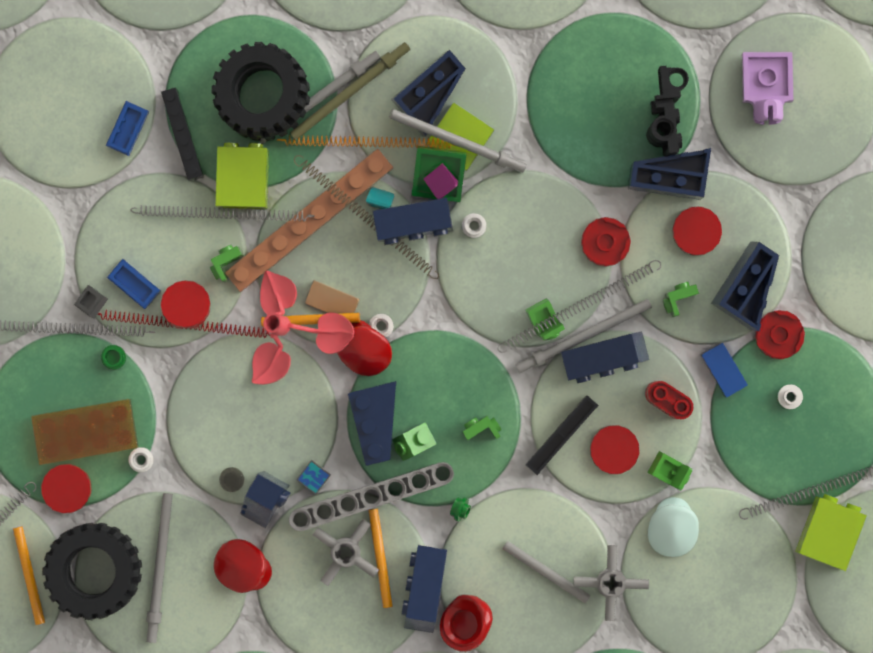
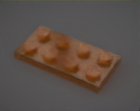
M131 399L31 416L39 465L139 448Z

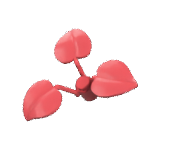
M265 271L260 290L261 307L267 314L263 325L265 330L271 333L270 337L275 340L276 344L267 342L261 344L256 349L252 362V383L260 385L271 384L282 379L287 374L291 358L288 353L282 351L283 345L278 335H286L290 329L318 334L316 337L318 348L324 353L335 354L342 351L353 339L355 332L351 322L338 313H326L319 318L318 329L290 323L289 319L282 315L285 314L284 309L292 307L296 301V286L287 277L271 271Z

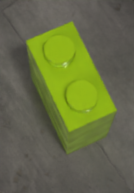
M224 143V147H217V208L267 210L269 150L263 148V144L249 143L248 147H239L238 143Z
M824 494L823 498L816 496L795 552L846 571L867 515L860 513L862 508L847 503L846 507L837 504L838 499L826 494Z

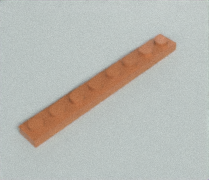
M379 149L375 150L335 183V190L340 187L338 193L344 191L342 196L347 194L346 198L344 196L338 200L341 193L334 197L337 193L335 191L331 194L334 187L330 191L326 190L298 213L299 220L297 217L296 221L292 218L291 221L286 222L228 269L225 274L237 289L242 292L262 276L265 271L272 268L346 208L345 205L349 200L347 199L348 197H351L350 201L357 199L394 168ZM303 211L304 220L307 215H315V217H307L306 221L304 222L303 219H301V214Z

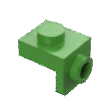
M232 244L218 251L220 255L211 259L213 266L210 269L215 279H221L224 283L229 280L222 267L244 256L238 246L233 247Z
M689 282L681 283L674 286L675 291L666 293V299H663L666 313H671L672 317L679 316L676 301L699 294L696 284L690 286Z
M547 298L525 309L532 326L537 324L539 332L535 327L533 328L536 335L542 340H552L559 336V332L565 329L555 316L554 320L557 325L551 319L556 314ZM547 319L546 325L548 327V330L546 326L542 323V327L544 329L543 332L542 328L538 324H540L541 321L544 322V320Z
M485 416L479 421L476 417L464 424L466 429L462 431L466 439L469 440L489 427L494 437L498 439L501 437L498 432L502 429L494 417L489 419L488 416Z
M426 422L392 439L395 451L403 461L436 445Z
M659 451L647 473L682 490L689 481L693 469Z

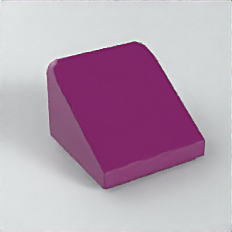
M443 163L424 178V181L437 199H442L458 185V180Z

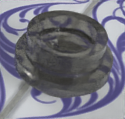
M235 467L226 468L220 475V485L228 492L238 491L244 484L242 471Z

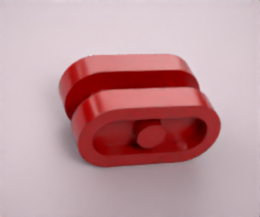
M654 381L648 384L645 389L646 400L671 418L686 419L692 414L694 409L692 400L664 381Z

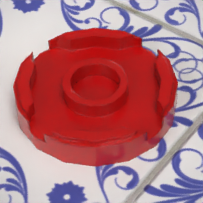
M701 206L690 207L682 211L675 219L672 227L673 239L684 253L693 256L704 255L712 251L719 244L722 236V225L718 216L710 209Z
M609 217L596 219L588 224L581 240L582 250L587 259L596 265L604 267L616 265L623 260L629 252L631 243L629 232L624 224Z
M184 280L176 282L168 287L162 295L161 309L163 316L170 325L178 329L196 328L205 322L210 313L211 303L209 295L203 286L194 281Z
M777 310L769 312L761 318L760 331H755L754 336L756 344L763 354L774 359H785L800 350L804 343L805 331L796 315L789 311Z
M610 425L600 429L590 444V455L594 464L600 470L609 474H622L630 470L636 464L640 454L636 436L629 429L620 425Z
M62 464L52 468L44 476L41 485L45 503L52 510L60 513H73L83 508L92 493L91 480L88 474L73 464Z

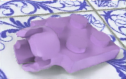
M792 52L742 53L743 103L752 104L755 123L764 125V121L767 120L769 125L780 123L783 119V105L793 102Z

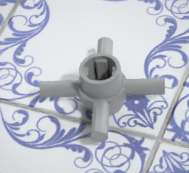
M362 519L350 538L343 537L338 540L319 527L315 530L313 536L331 548L333 563L321 578V582L329 586L341 567L356 565L374 578L379 569L360 557V547L358 544L371 524ZM341 546H347L351 549L353 553L351 558L349 556L344 559L340 557L341 551L339 549Z
M608 545L607 569L601 571L597 577H574L573 586L597 587L600 594L606 597L605 621H615L616 598L622 595L625 589H649V579H626L623 573L617 569V546ZM610 576H614L617 581L618 587H615L614 590L604 586V581H609Z

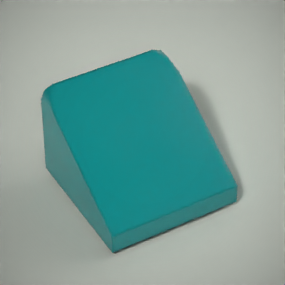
M372 187L367 196L366 204L378 209L391 208L394 194Z

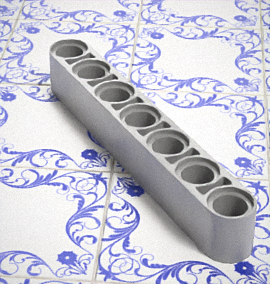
M438 462L299 507L290 514L289 523L297 531L320 526L446 485L453 479L454 471L450 464ZM441 466L447 467L450 471L449 477L446 480H439L435 474L437 468ZM422 474L425 476L426 484L422 488H417L413 485L412 478L414 475ZM399 482L403 488L401 494L392 495L388 489L390 483ZM370 489L376 490L379 494L378 501L369 503L365 499L366 491ZM343 498H352L355 501V508L350 511L343 509L341 505ZM328 505L332 512L331 516L328 518L320 517L318 514L319 506ZM299 512L306 514L308 518L307 524L304 526H299L295 523L294 517Z

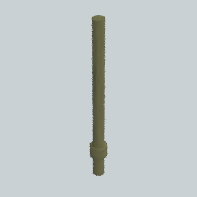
M404 42L393 52H387L383 55L379 63L292 130L290 135L296 141L384 70H390L397 64L396 61L411 50L407 43Z

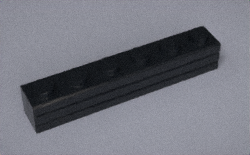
M175 87L162 91L161 94L187 179L190 182L203 178L204 175L178 90Z
M586 395L525 465L538 475L599 405Z

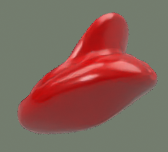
M360 320V322L351 323L355 332L354 337L342 351L337 353L339 358L356 374L362 376L380 374L389 366L392 360V348L389 341L365 321Z
M234 539L226 542L219 548L214 558V572L219 582L228 589L238 593L262 589L268 584L272 576L271 565L261 550L243 539Z
M460 595L456 597L445 609L440 620V634L443 641L449 647L459 652H467L477 648L485 640L493 621L491 608L477 596Z

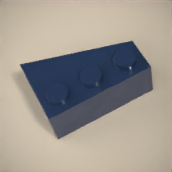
M447 50L391 100L402 113L433 125L466 68L450 50ZM418 130L423 137L427 136V133Z
M711 148L634 161L631 164L627 189L701 200L705 196Z
M447 198L373 211L377 239L379 242H384V245L397 244L399 239L409 238V241L424 239V235L443 236L453 231Z
M750 241L711 304L748 329L760 331V322L763 310L767 305L766 299L769 287L772 286L779 255L761 242Z
M642 331L561 352L568 381L576 379L577 384L591 380L590 375L599 373L600 378L615 374L614 369L623 367L624 372L638 368L637 363L649 360Z
M397 381L348 393L366 466L391 459Z
M265 471L258 473L245 495L240 514L266 528L277 507L284 506L291 492L287 491L290 485Z
M418 545L417 552L411 553L409 567H414L413 577H407L405 591H410L409 601H403L401 615L406 616L405 629L429 633L434 632L447 556L446 549Z

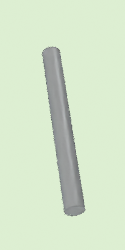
M509 541L505 543L502 548L503 550L583 603L588 601L590 598L588 593L579 587H574L573 583Z

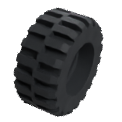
M255 42L254 46H250L247 43L241 45L242 50L239 52L232 50L228 53L231 58L227 62L222 59L219 64L221 67L220 72L215 71L213 76L216 85H212L211 93L215 96L213 104L219 111L218 115L230 128L245 138L250 137L256 141L265 138L267 141L275 140L276 135L281 137L287 135L286 130L290 127L295 129L299 125L296 122L299 117L304 118L306 114L304 110L305 105H309L310 97L308 96L310 85L306 80L307 75L288 51L283 48L280 49L272 43L265 45L263 42ZM268 70L276 73L283 83V91L278 103L272 109L263 113L255 114L247 111L240 102V91L246 79L259 71Z
M86 523L65 531L57 540H54L50 545V551L46 553L44 558L46 565L42 567V575H45L46 578L43 584L45 590L49 589L51 593L48 597L52 603L56 601L60 605L58 609L63 613L67 611L71 613V617L77 619L82 617L85 620L108 617L126 606L136 594L138 583L141 582L142 574H140L142 561L139 560L137 555L139 551L136 546L132 545L130 542L132 539L127 534L123 535L120 529L115 526L110 527L105 523ZM94 547L102 549L113 560L115 579L112 585L102 593L87 594L81 591L72 580L70 573L72 559L79 551L85 548Z

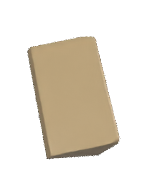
M314 280L305 304L327 313H355L360 299Z

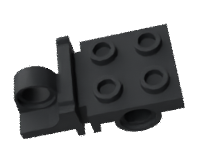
M667 65L660 66L658 69L660 95H655V101L650 102L652 106L651 114H659V117L653 121L646 133L648 142L652 146L662 147L663 156L665 157L677 155L679 148H682L681 133L677 134L680 114L679 109H675L674 104L681 97L680 91L686 87L689 81L688 74L684 69L670 68ZM678 73L683 77V84L677 87L671 84L670 76L672 74ZM660 128L661 132L666 134L664 136L659 135L657 129Z

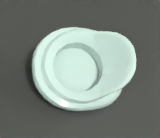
M676 497L664 499L658 505L649 522L648 540L650 545L657 553L663 556L679 557L685 555L694 547L698 539V518L683 499Z

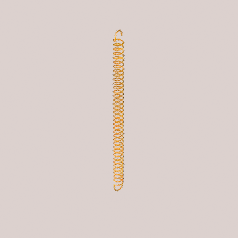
M289 135L288 145H289V142H290V144H291L290 135ZM303 135L302 144L300 143V137L298 138V142H297V145H298V143H299L300 146L303 145V141H304V145H305V146H307L308 143H309V146H311L312 143H313L314 146H316V145H317V142H318V145H319L318 135H317V139H316V144H314V137L312 136V141H311V145H310L309 135H308V137H307V143H306V144H305V140H304V135ZM321 136V143L319 146H321V144L325 146L323 143V136ZM332 136L330 138V144L332 143L333 147L335 146V143L337 146H339L337 144V136H335L334 145L332 142ZM340 136L339 145L341 142L342 147L344 146V144H346V146L348 147L349 143L351 147H353L354 143L356 146L355 136L353 139V144H351V137L349 136L348 145L346 143V136L344 137L343 145ZM359 136V137H358L357 146H358V144H360V147H362V146H363V142H364V146H365V147H367L368 143H369V146H370L369 136H368V138H367V144H366V145H365L364 136H363L362 145H361V143H360V136ZM377 136V140H376V145L374 144V137H372L371 146H372V143H373L374 147H376V146H377V141H378V146H379L378 136ZM381 137V144L379 147H381V145L383 144V147L385 148L383 143V137ZM386 137L385 146H386V143H387L388 147H390V146H391V142H392V146H393L392 137H391V139H390V145H388V137ZM395 137V143H394L393 148L395 147V144H397V147L399 148V147H400V143H401L402 148L405 146V143H406V147H407V148L409 147V144H410L411 147L413 148V147H414V142H415V146H416V148H417L418 145H419V143H420V146H421L420 137L418 138V144H417V145H416V138L414 137L413 146H412V144H411V137H409L408 146H407L406 137H405V139H404V145H402V138L400 137L399 146H398V143H397V137ZM428 137L427 146H426V144H425V138H423L422 147H423V144L425 145V147H428V142H429V147H430V148H432V145H433V144H434V148L437 147V144H438L439 148H441V147H442V142H443V147H444V148H446V145H447V144H448V148H449V149L451 148V143H450V147H449V142H446V144H445V146H444V140H441V146H440V144H439V138H437L436 147H435L434 137L432 138V144H431V146H430V139H429V137ZM277 139V141H285L287 145L286 139Z

